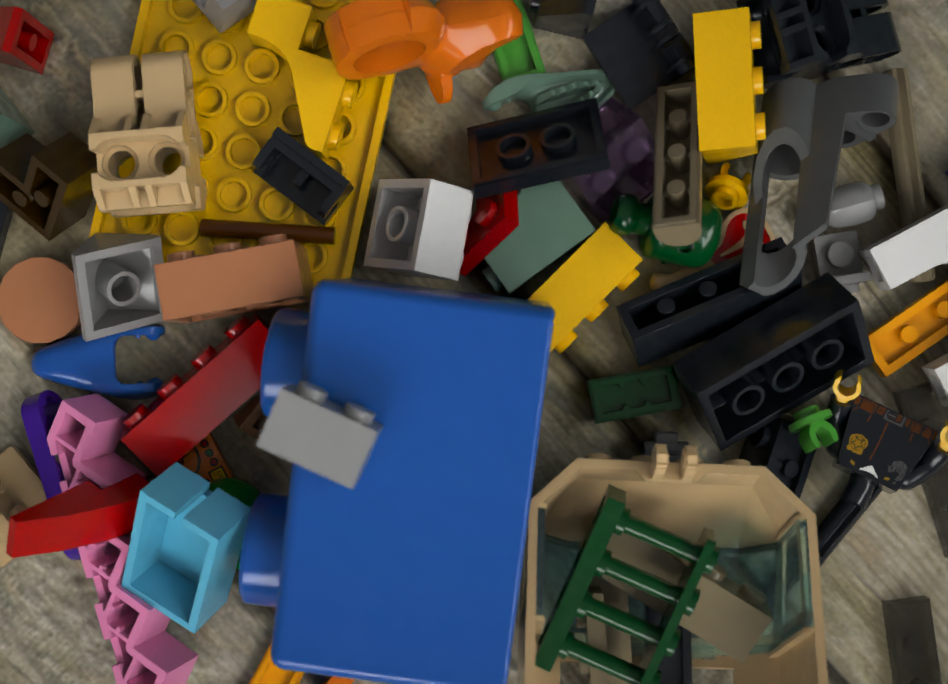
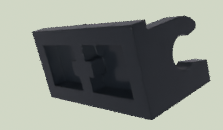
M277 127L272 133L271 138L254 159L252 165L256 168L253 172L326 226L353 191L354 187L348 179Z

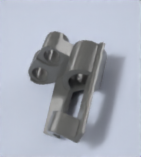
M882 73L836 77L819 84H815L813 81L805 78H788L775 83L765 92L761 112H765L766 140H758V153L754 154L740 286L763 296H768L786 288L798 276L805 263L808 242L828 228L841 148H849L865 140L870 142L876 139L877 134L896 123L899 83L893 76ZM769 178L785 181L799 179L793 240L777 252H762Z

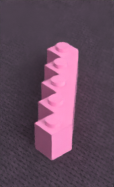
M98 393L62 400L46 438L51 456L58 455L65 479L59 482L62 492L88 480L102 490L136 473L146 479L147 475L114 453L122 435L123 427L126 426L122 421L128 414ZM132 532L111 540L78 547L86 579L93 577L100 601L94 604L103 638L104 640H111L117 664L112 666L116 683L186 684L199 655L166 632V628L171 620L169 617L121 586Z

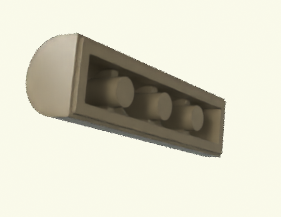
M696 81L657 87L652 230L657 240L670 246L690 245L696 242L702 234V153L699 152Z

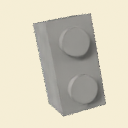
M300 380L297 386L291 383L282 387L256 446L353 489L362 476L384 425L373 421L376 414L361 405L347 402L346 406L342 407L327 400L328 392L315 384Z

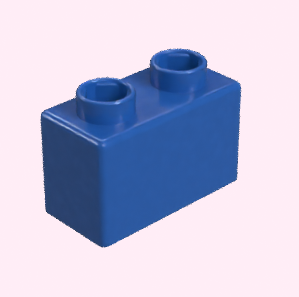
M341 278L317 282L313 287L310 311L281 308L274 315L268 330L261 367L260 401L263 414L269 417L282 387L291 383L297 386L299 381L302 380L325 389L328 392L326 399L342 407H345L347 402H352L373 411L376 414L373 421L384 425L362 476L353 489L292 462L289 496L262 493L257 496L247 519L240 555L239 593L246 604L276 608L271 645V660L276 667L284 670L387 684H507L555 314L549 302L359 278Z

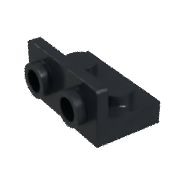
M777 418L746 436L739 459L749 461L751 466L767 467L800 499L816 449L806 453L799 443L800 431L790 433L788 426L793 422Z

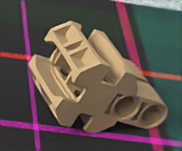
M185 50L146 53L142 55L141 65L136 55L93 58L90 65L94 118H92L88 130L89 150L94 152L97 158L98 173H91V182L99 211L111 213V216L115 218L205 210L207 187L206 180L201 177L200 158H204V150L198 122L196 121L192 69L188 53ZM180 153L182 159L181 166L173 173L165 174L163 168L165 159L171 154ZM134 157L135 169L133 173L128 177L121 178L118 172L119 165H123L128 158Z

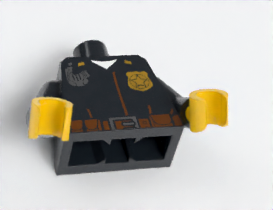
M838 370L834 375V393L830 396L826 408L831 410L833 416L825 420L837 431L838 441L825 448L828 454L834 458L832 466L849 474L839 497L850 504L865 509L875 487L892 494L897 492L898 489L911 490L934 477L948 462V420L942 428L940 438H936L939 431L859 395L862 386L861 375L858 374L857 382L854 386L845 387L841 385L840 381L843 370Z

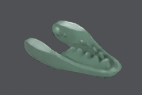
M602 69L560 73H532L508 78L487 94L481 105L484 111L495 112L499 110L500 106L518 99L525 103L532 112L596 98L598 108H601L611 98L616 89Z

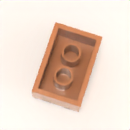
M277 234L259 238L260 246L250 248L241 247L240 242L214 246V254L196 255L195 251L168 254V262L154 265L163 321L189 324L311 302L313 282L307 249L295 240L287 239L286 234Z

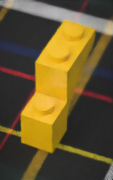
M257 0L246 33L255 45L275 52L290 65L305 143L317 157L328 160L330 150L337 151L342 141L345 126L340 124L344 108H351L353 106L358 90V82L339 76L333 60L308 53V49L314 50L316 48L321 33V23L317 22L318 18L313 6L295 0Z

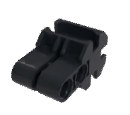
M888 0L736 1L738 8L749 7L752 21L760 20L762 49H754L753 55L754 67H763L764 89H769L775 83L788 78H805L810 80L835 70L881 61L902 51L891 12L873 14L886 8L889 5Z

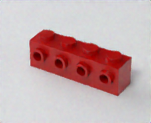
M257 312L249 318L245 315L238 317L226 328L224 333L227 337L215 348L209 344L201 349L190 361L193 367L181 378L177 374L172 375L157 389L156 393L159 395L157 399L147 407L143 403L139 404L123 419L122 422L126 426L123 427L120 440L157 477L181 459L260 389L263 353L270 326Z

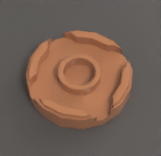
M31 257L15 264L4 275L0 284V317L3 324L15 337L30 343H56L70 337L81 326L74 271L70 265L50 257Z

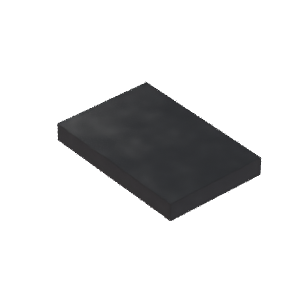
M596 98L467 128L472 187L476 199L611 169Z

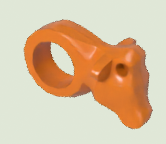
M355 0L330 15L324 25L329 51L339 76L352 80L368 79L419 67L425 73L436 102L444 104L449 103L452 99V77L463 70L478 68L498 47L523 35L522 13L513 0H438L434 5L430 0Z

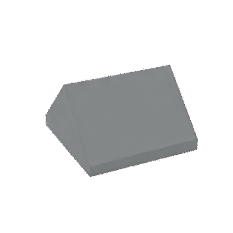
M95 233L71 253L82 336L86 342L163 321L154 270L155 264L164 263L161 237L159 235Z

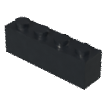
M782 237L763 244L762 252H777L787 245ZM743 253L617 305L616 309L622 334L638 366H644L725 332L802 287V269L786 288L773 295L763 296L739 285Z

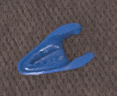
M155 323L87 342L83 339L82 334L69 337L35 352L31 359V368L37 376L73 388L130 400L152 398L158 395L156 391L163 384L162 380L154 377L147 383L138 381L137 384H124L121 382L116 373L115 348L118 339L123 336H135L136 338L146 336L150 340H157L161 335H165V327Z

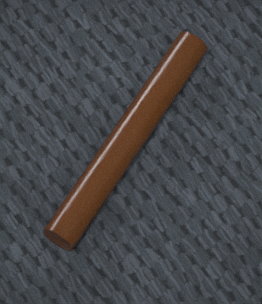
M201 219L200 235L203 237L259 240V238L265 236L286 234L287 239H293L298 243L334 245L336 238L335 227Z

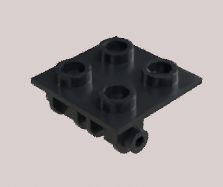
M633 0L631 5L581 37L629 111L657 93V87L669 85L695 67L694 52L660 0Z

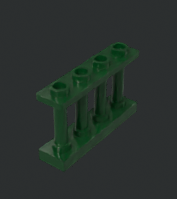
M609 484L535 649V666L550 672L557 657L565 659L566 656H569L630 684H659L661 671L657 669L663 656L671 657L678 645L681 631L677 630L680 620L683 614L690 616L697 605L700 590L696 586L703 572L709 575L718 560L720 548L716 547L714 530L704 527L697 543L630 515L631 509L625 507L626 491ZM624 532L688 560L677 585L612 557V551L606 549L612 534L621 536ZM603 574L669 602L658 626L593 598V592L587 590L593 576L596 575L601 578ZM585 615L648 642L649 645L639 666L575 639V633L569 631L575 616L581 619Z

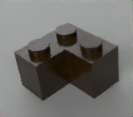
M71 131L47 146H43L33 136L26 133L0 148V200L50 241L86 216L93 197L91 173H98L96 154L89 150V145Z

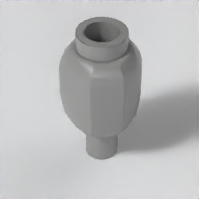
M857 181L834 188L828 226L835 228L847 227L873 219L877 210L885 208V198L878 183L869 185L865 182Z

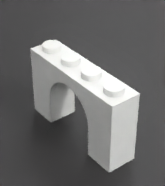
M948 204L859 251L868 270L871 271L879 290H891L935 266L948 264ZM947 353L921 367L941 405L948 407Z

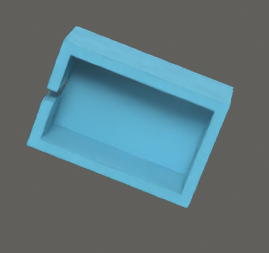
M175 462L140 490L121 586L195 634L227 602L251 508L220 488L212 492L209 490L210 482Z

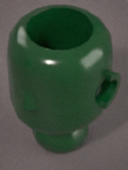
M630 193L617 195L614 199L609 213V228L617 235L638 234V248L643 256L660 260L661 264L671 263L688 268L704 266L713 257L720 241L723 226L721 210L713 201L702 198L701 237L690 245L670 246L657 240L652 230L653 195L647 203L640 202L635 195Z

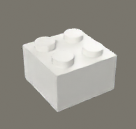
M431 178L379 179L363 266L404 276L458 281L460 268L464 260L463 250L468 224L472 216L471 207L474 191Z

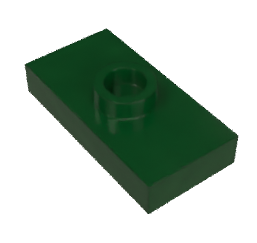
M673 365L586 380L594 424L682 408Z

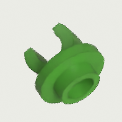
M818 404L793 414L795 422L789 425L788 429L790 433L800 431L799 443L806 453L821 447V444L823 447H827L838 441L837 431L830 423L825 421L833 416L830 409L821 411Z

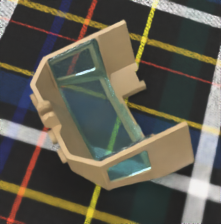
M654 444L652 456L638 455L630 458V460H614L610 455L604 453H591L585 455L584 458H576L531 499L521 573L517 684H560V662L579 663L578 660L566 656L565 659L557 657L549 672L535 666V649L578 554L579 543L584 540L609 484L626 491L625 507L631 509V512L646 522L697 543L704 527L714 530L716 547L720 548L716 563L728 573L727 578L741 586L744 582H747L761 590L768 598L766 601L769 604L773 620L743 663L691 632L692 668L733 670L734 684H828L816 514L767 467L751 466L749 461L742 459L727 460L722 464H704V460L698 458L697 447L694 445H685L682 449L681 458L676 462H669V452L667 451L666 444ZM628 594L629 614L644 620V603ZM575 616L569 631L575 633V639L585 643V628H577ZM630 635L632 664L639 666L645 654L644 641Z

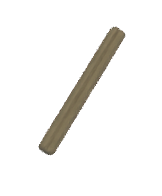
M893 68L882 74L893 76L899 83L897 120L892 127L888 128L901 228H904L927 215L909 75L906 68ZM935 267L909 281L911 283H921L934 280L936 277Z

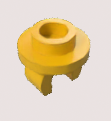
M725 162L717 174L709 179L705 193L707 198L713 201L720 209L737 210L744 207L748 202L750 195L748 186L751 183L752 176L746 172L740 180L735 176L728 175V170L731 166L728 162Z

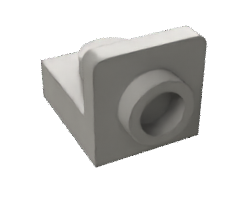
M857 230L816 236L809 241L815 279L829 272L850 293L860 291L859 283L872 280L871 271L863 272Z

